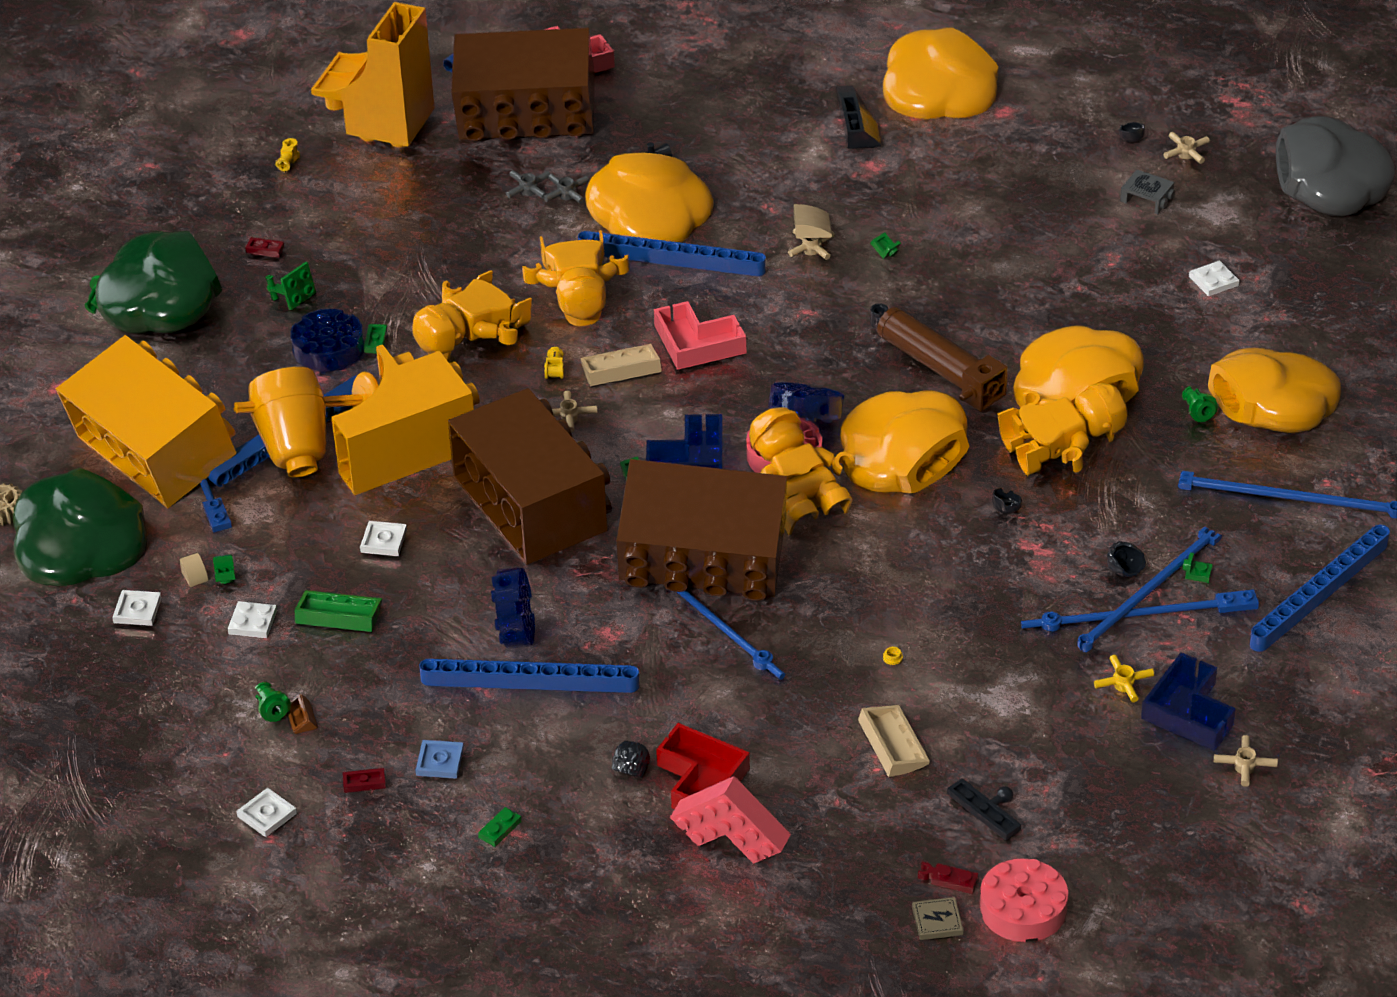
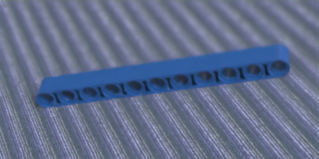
M582 231L578 234V240L599 241V232ZM602 233L604 257L613 255L617 259H622L624 255H629V260L750 276H762L766 273V256L759 252Z
M357 375L327 392L324 396L352 395V386ZM351 406L326 407V422L332 419V416L342 413ZM260 435L236 448L237 454L215 467L207 479L218 487H222V484L225 485L238 477L237 475L243 474L251 469L252 466H256L267 459V457L269 458L270 456Z
M1380 524L1372 527L1258 622L1251 630L1250 648L1257 652L1265 651L1388 547L1389 528Z
M425 659L419 664L421 682L427 686L623 693L635 692L640 687L639 670L631 665Z

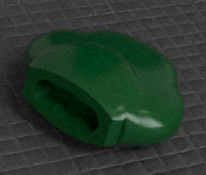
M156 231L138 235L118 250L113 262L103 270L97 281L96 303L101 316L106 322L120 331L134 334L151 331L173 333L184 330L198 322L207 313L213 301L223 290L212 265L189 231Z
M76 468L68 473L40 479L21 493L14 506L13 525L16 534L13 551L16 563L28 579L38 584L50 586L74 585L92 577H106L120 573L135 565L146 549L147 532L144 525L143 505L117 485L82 468Z

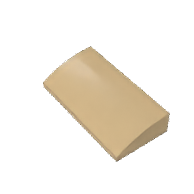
M794 204L796 238L832 237L829 213L817 207Z
M651 344L580 358L590 386L661 372L660 358Z
M899 705L861 709L858 721L888 777L910 773L929 764L930 760Z

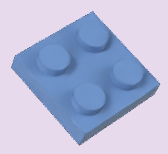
M423 740L416 766V776L457 779L464 744L462 742Z

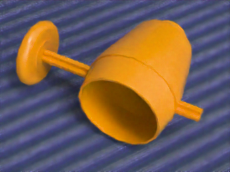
M306 367L280 368L262 374L251 381L248 387L249 401L235 402L234 412L236 414H251L267 452L277 467L287 469L288 476L303 477L318 470L317 462L324 457L326 452V407L352 406L354 408L369 398L379 385L373 374L364 371L356 376L352 386V395L324 396L316 374L312 369Z

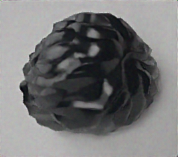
M1118 541L1109 548L1107 554L1108 568L1118 576L1132 578L1145 567V554L1132 543Z
M623 741L615 749L612 758V769L620 773L642 778L650 762V753L645 745L639 742Z

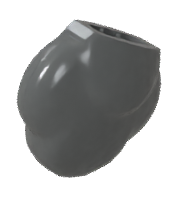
M1313 116L1302 119L1293 125L1283 127L1276 142L1277 172L1283 192L1325 215L1348 216L1357 213L1363 207L1374 205L1386 196L1394 181L1396 173L1395 164L1388 150L1376 138L1357 131L1349 124L1336 118Z

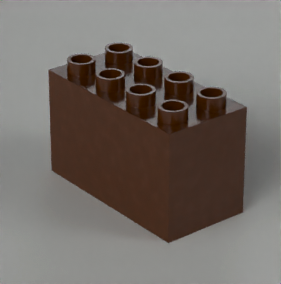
M589 28L454 34L451 94L459 140L478 141L485 138L513 139L515 137L529 136L545 138L551 135L580 136L582 134H594L595 73Z
M526 388L448 420L454 479L526 565L607 531L606 514L612 512L611 502L605 493V486L610 484L609 472L603 463L595 464L592 461L590 451L583 441L576 442L572 438L570 427L565 420H556L553 416L551 405L545 398L539 400L529 388Z
M630 459L616 540L619 580H625L626 584L637 588L645 587L648 583L662 584L666 589L674 592L685 591L687 587L703 589L706 594L711 596H723L726 592L742 593L745 598L754 601L763 600L766 596L775 597L786 520L787 476Z

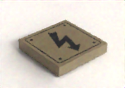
M955 897L912 902L920 940L963 935V927Z

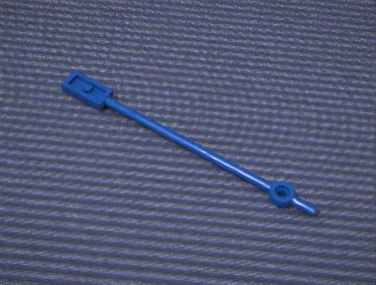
M207 479L202 480L200 485L207 501L202 502L203 509L213 533L232 528L221 497L214 499Z
M688 591L677 592L753 656L755 668L759 670L768 669L780 680L785 677V673L773 664L771 652L755 649Z
M1254 590L1215 594V600L1134 608L1122 618L1207 608H1218L1219 613L1258 609L1259 602ZM1114 611L1060 616L1056 612H1046L1042 615L1041 619L1021 621L1022 629L1042 627L1047 631H1056L1061 627V624L1104 620Z

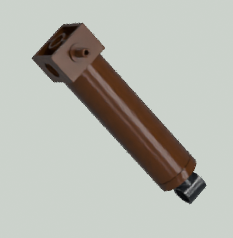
M881 303L871 306L870 324L873 328L877 329V334L888 343L962 389V394L959 395L961 401H965L981 412L1006 395L1008 366L990 355L980 360L898 307L888 309L885 304Z

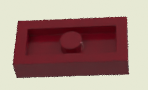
M250 237L245 251L248 254L279 258L285 245L284 241Z
M384 768L342 772L344 793L386 789Z

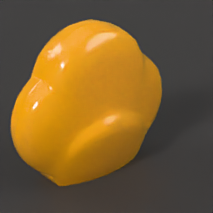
M947 27L935 30L914 31L900 37L889 51L887 58L888 70L883 80L884 99L894 111L913 118H965L975 116L987 111L996 99L999 66L979 44L955 28Z
M629 153L613 156L606 166L592 176L585 194L586 205L590 215L599 225L607 229L610 234L680 243L688 238L694 228L702 225L709 219L714 206L713 197L708 186L690 170L684 161L653 153Z
M1070 326L1048 332L1032 341L1021 355L1020 371L1015 378L1013 386L1015 400L1022 407L1025 405L1023 403V393L1033 390L1039 393L1041 400L1043 398L1060 399L1067 397L1074 405L1076 396L1088 390V386L1106 383L1115 386L1126 403L1139 391V380L1144 368L1143 353L1133 338L1118 331L1094 330L1085 326Z
M1242 348L1227 354L1221 360L1211 365L1208 381L1210 393L1227 417L1251 427L1285 433H1300L1317 427L1324 418L1336 410L1341 397L1340 379L1333 370L1320 361L1302 354L1278 352L1265 348Z
M932 390L914 393L889 391L869 398L857 405L842 423L840 438L844 449L843 452H849L855 458L853 467L848 468L845 464H842L843 469L854 484L871 491L919 492L951 471L969 449L966 413L961 404L952 396Z

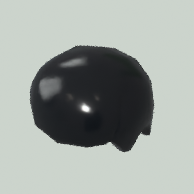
M1137 122L1121 125L1119 129L1120 137L1125 142H1138L1145 134V126Z
M1000 487L992 493L993 506L998 512L1009 514L1021 508L1022 498L1020 495L1015 494L1013 490L1005 493Z

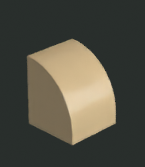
M198 553L180 559L182 574L190 587L208 581L206 569Z

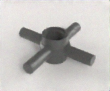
M512 170L510 176L519 182V186L506 192V196L511 198L519 193H522L524 196L536 194L544 199L543 196L547 193L538 188V183L549 177V171L535 176L532 173L520 175L515 170Z
M554 174L549 175V180L557 185V190L543 196L546 202L558 196L562 200L574 199L579 204L584 202L585 199L576 192V188L589 182L588 176L574 181L570 177L559 179Z

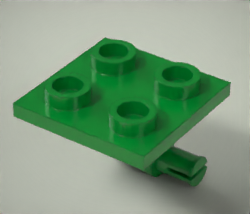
M304 262L281 278V284L274 283L273 276L271 275L265 277L271 299L277 300L279 298L278 293L285 295L289 310L294 309L317 293L308 262Z

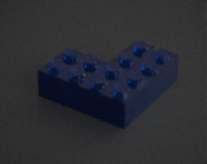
M702 414L685 415L684 440H647L646 461L723 469L722 414H706V431H702Z
M1180 652L1143 700L1141 719L1215 751L1222 742L1223 737L1234 726L1236 708L1207 696L1216 685L1217 667L1200 661L1198 677H1196L1197 659Z

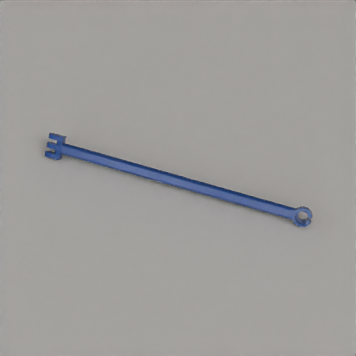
M1189 471L1181 472L1178 488L1184 490H1191L1192 486L1386 512L1391 518H1397V501L1385 503L1194 477V472Z
M1203 527L1198 532L1199 539L1092 631L1078 637L1077 646L1080 651L1089 652L1093 648L1095 640L1183 566L1184 559L1189 558L1190 552L1195 555L1208 543L1213 546L1221 540L1222 535L1219 533L1215 535V531H1209L1208 527Z

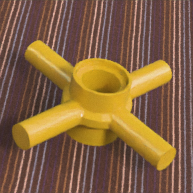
M1112 655L1110 661L1115 669L1113 677L1095 680V688L1114 685L1116 690L1127 692L1131 702H1137L1139 698L1133 688L1135 680L1153 677L1154 670L1151 668L1134 672L1132 667L1122 665L1117 655Z

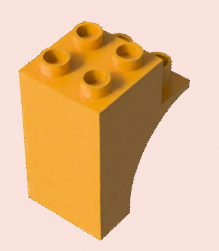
M394 2L366 39L367 52L358 54L338 52L312 87L311 95L324 97L326 107L330 110H340L343 108L346 134L358 136L364 141L378 140L391 143L394 147H405L411 144L435 109L426 8Z
M383 344L376 347L380 377L379 386L369 398L358 406L332 416L338 472L354 496L451 460L448 420L474 410V405L480 403L475 385L463 382L462 371L457 362L449 363L440 351L414 360L410 352L392 357Z

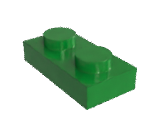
M369 324L364 344V353L376 354V347L385 344L387 325Z
M504 807L478 832L479 839L496 847L522 822L521 816Z

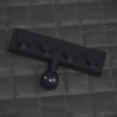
M963 778L947 788V794L1005 841L1021 831V824L997 806L1001 802L1008 803L1013 799V791L1010 787H1000L997 795L992 799H988Z

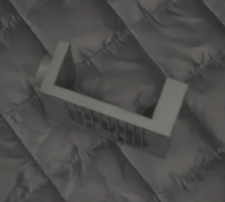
M1136 170L1121 187L1120 202L1127 204L1132 196L1136 195L1156 202L1155 214H1159L1162 209H1165L1169 200H1172L1175 196L1174 182Z

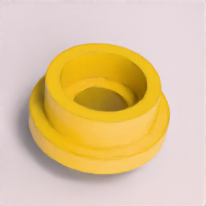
M888 647L883 653V660L889 665H897L902 662L903 654L897 647Z

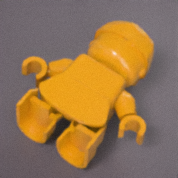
M599 230V241H566L551 244L546 248L541 236V257L543 265L547 270L542 269L539 263L536 264V268L522 266L523 281L527 284L541 283L550 288H557L556 294L559 307L570 324L574 326L594 324L599 320L601 312L605 307V282L609 281L615 274L623 275L629 272V255H624L622 259H615L611 255L609 262L602 265L605 254L602 230Z
M492 270L479 275L477 279H473L463 291L462 287L451 289L450 283L444 281L442 284V303L427 305L415 314L412 325L413 336L424 352L431 354L440 351L447 361L450 359L451 351L463 341L464 337L473 341L479 338L488 339L498 336L501 343L512 345L516 343L518 331L514 328H520L530 322L532 298H527L515 304L514 298L510 299L507 293L492 285Z
M1106 383L1088 386V390L1076 396L1074 405L1067 397L1060 399L1043 398L1041 400L1038 392L1028 390L1022 395L1025 405L1020 407V409L1010 408L997 413L1002 441L1009 452L1016 451L1019 465L1027 476L1040 471L1041 463L1049 459L1058 458L1061 455L1063 463L1072 461L1073 471L1079 472L1083 468L1082 454L1089 445L1087 434L1092 437H1099L1105 434L1109 442H1112L1114 433L1122 429L1127 422V407L1120 391L1115 386ZM1031 438L1034 439V440L1030 441L1029 443H1025V440H1026V439H1031Z
M778 407L761 413L752 421L749 438L753 450H757L764 460L771 462L761 470V473L787 476L785 529L788 535H791L796 522L803 516L811 513L814 520L817 519L819 515L818 507H821L824 514L828 515L830 509L839 503L844 513H848L853 499L848 490L837 483L833 473L826 467L832 465L833 472L840 476L843 468L840 463L850 468L854 466L855 458L849 452H840L835 457L834 453L822 447H813L810 443L804 444V434L800 428L801 420L798 414L788 408Z

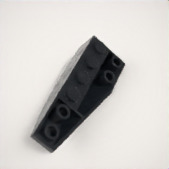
M853 85L836 86L847 149L880 147L881 140L877 123Z

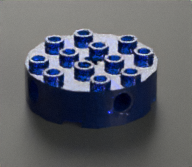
M320 309L309 312L302 316V320L297 324L295 323L291 328L292 354L296 361L302 366L319 371L320 373L344 370L356 362L364 352L363 326L358 317L353 314H345L340 309Z
M774 382V384H771L768 407L770 409L785 407L795 411L799 417L805 418L807 421L816 422L817 419H821L823 422L832 423V420L841 418L844 394L824 387L813 388L807 384Z
M518 567L498 569L496 575L492 576V585L495 590L491 591L492 602H495L497 615L495 629L500 631V644H504L508 649L533 645L535 638L534 611L531 610L530 600L532 599V593L524 568Z

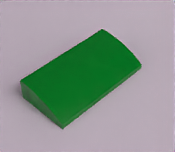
M305 590L295 608V623L372 632L379 615L382 598Z

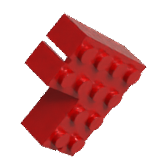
M680 723L676 724L668 734V738L666 737L656 749L657 766L682 776L671 790L672 809L676 808L681 799L733 776L741 782L750 770V752Z

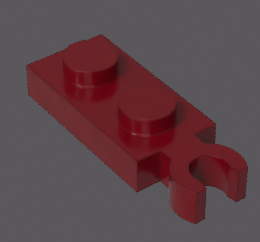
M922 862L921 870H918V878L921 880L931 879V884L968 894H973L979 873L937 863L936 867H932L931 864Z

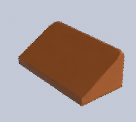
M302 694L293 698L290 711L287 713L293 733L298 734L317 729L318 726L310 701Z

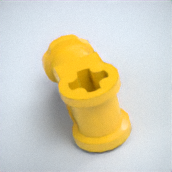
M294 138L286 139L282 143L281 157L275 162L276 167L281 171L289 170L291 167L290 163H295L300 157V153L297 150L298 142Z
M551 347L547 351L548 358H546L544 366L545 379L549 377L564 379V353L559 347Z

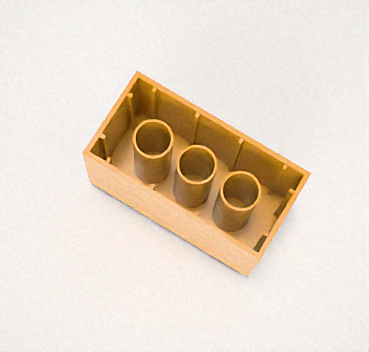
M124 335L55 389L78 438L168 509L201 483L202 480L206 479L215 467L237 454L231 438L236 433L231 424L221 416V413L226 409L217 395L211 392L205 396L202 394L200 385L192 376L187 375L185 378H181L178 369L168 358H164L161 361L156 359L155 351L146 341H141L137 344Z

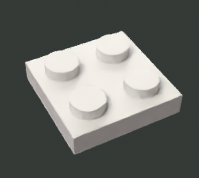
M1221 261L1189 271V277L1208 297L1239 286V279Z
M369 521L360 545L361 553L399 556L407 532V524Z
M122 590L113 615V623L152 626L161 601V593Z
M238 601L228 626V634L267 638L277 612L276 605Z
M266 788L237 810V817L265 837L297 814L296 808L269 788Z

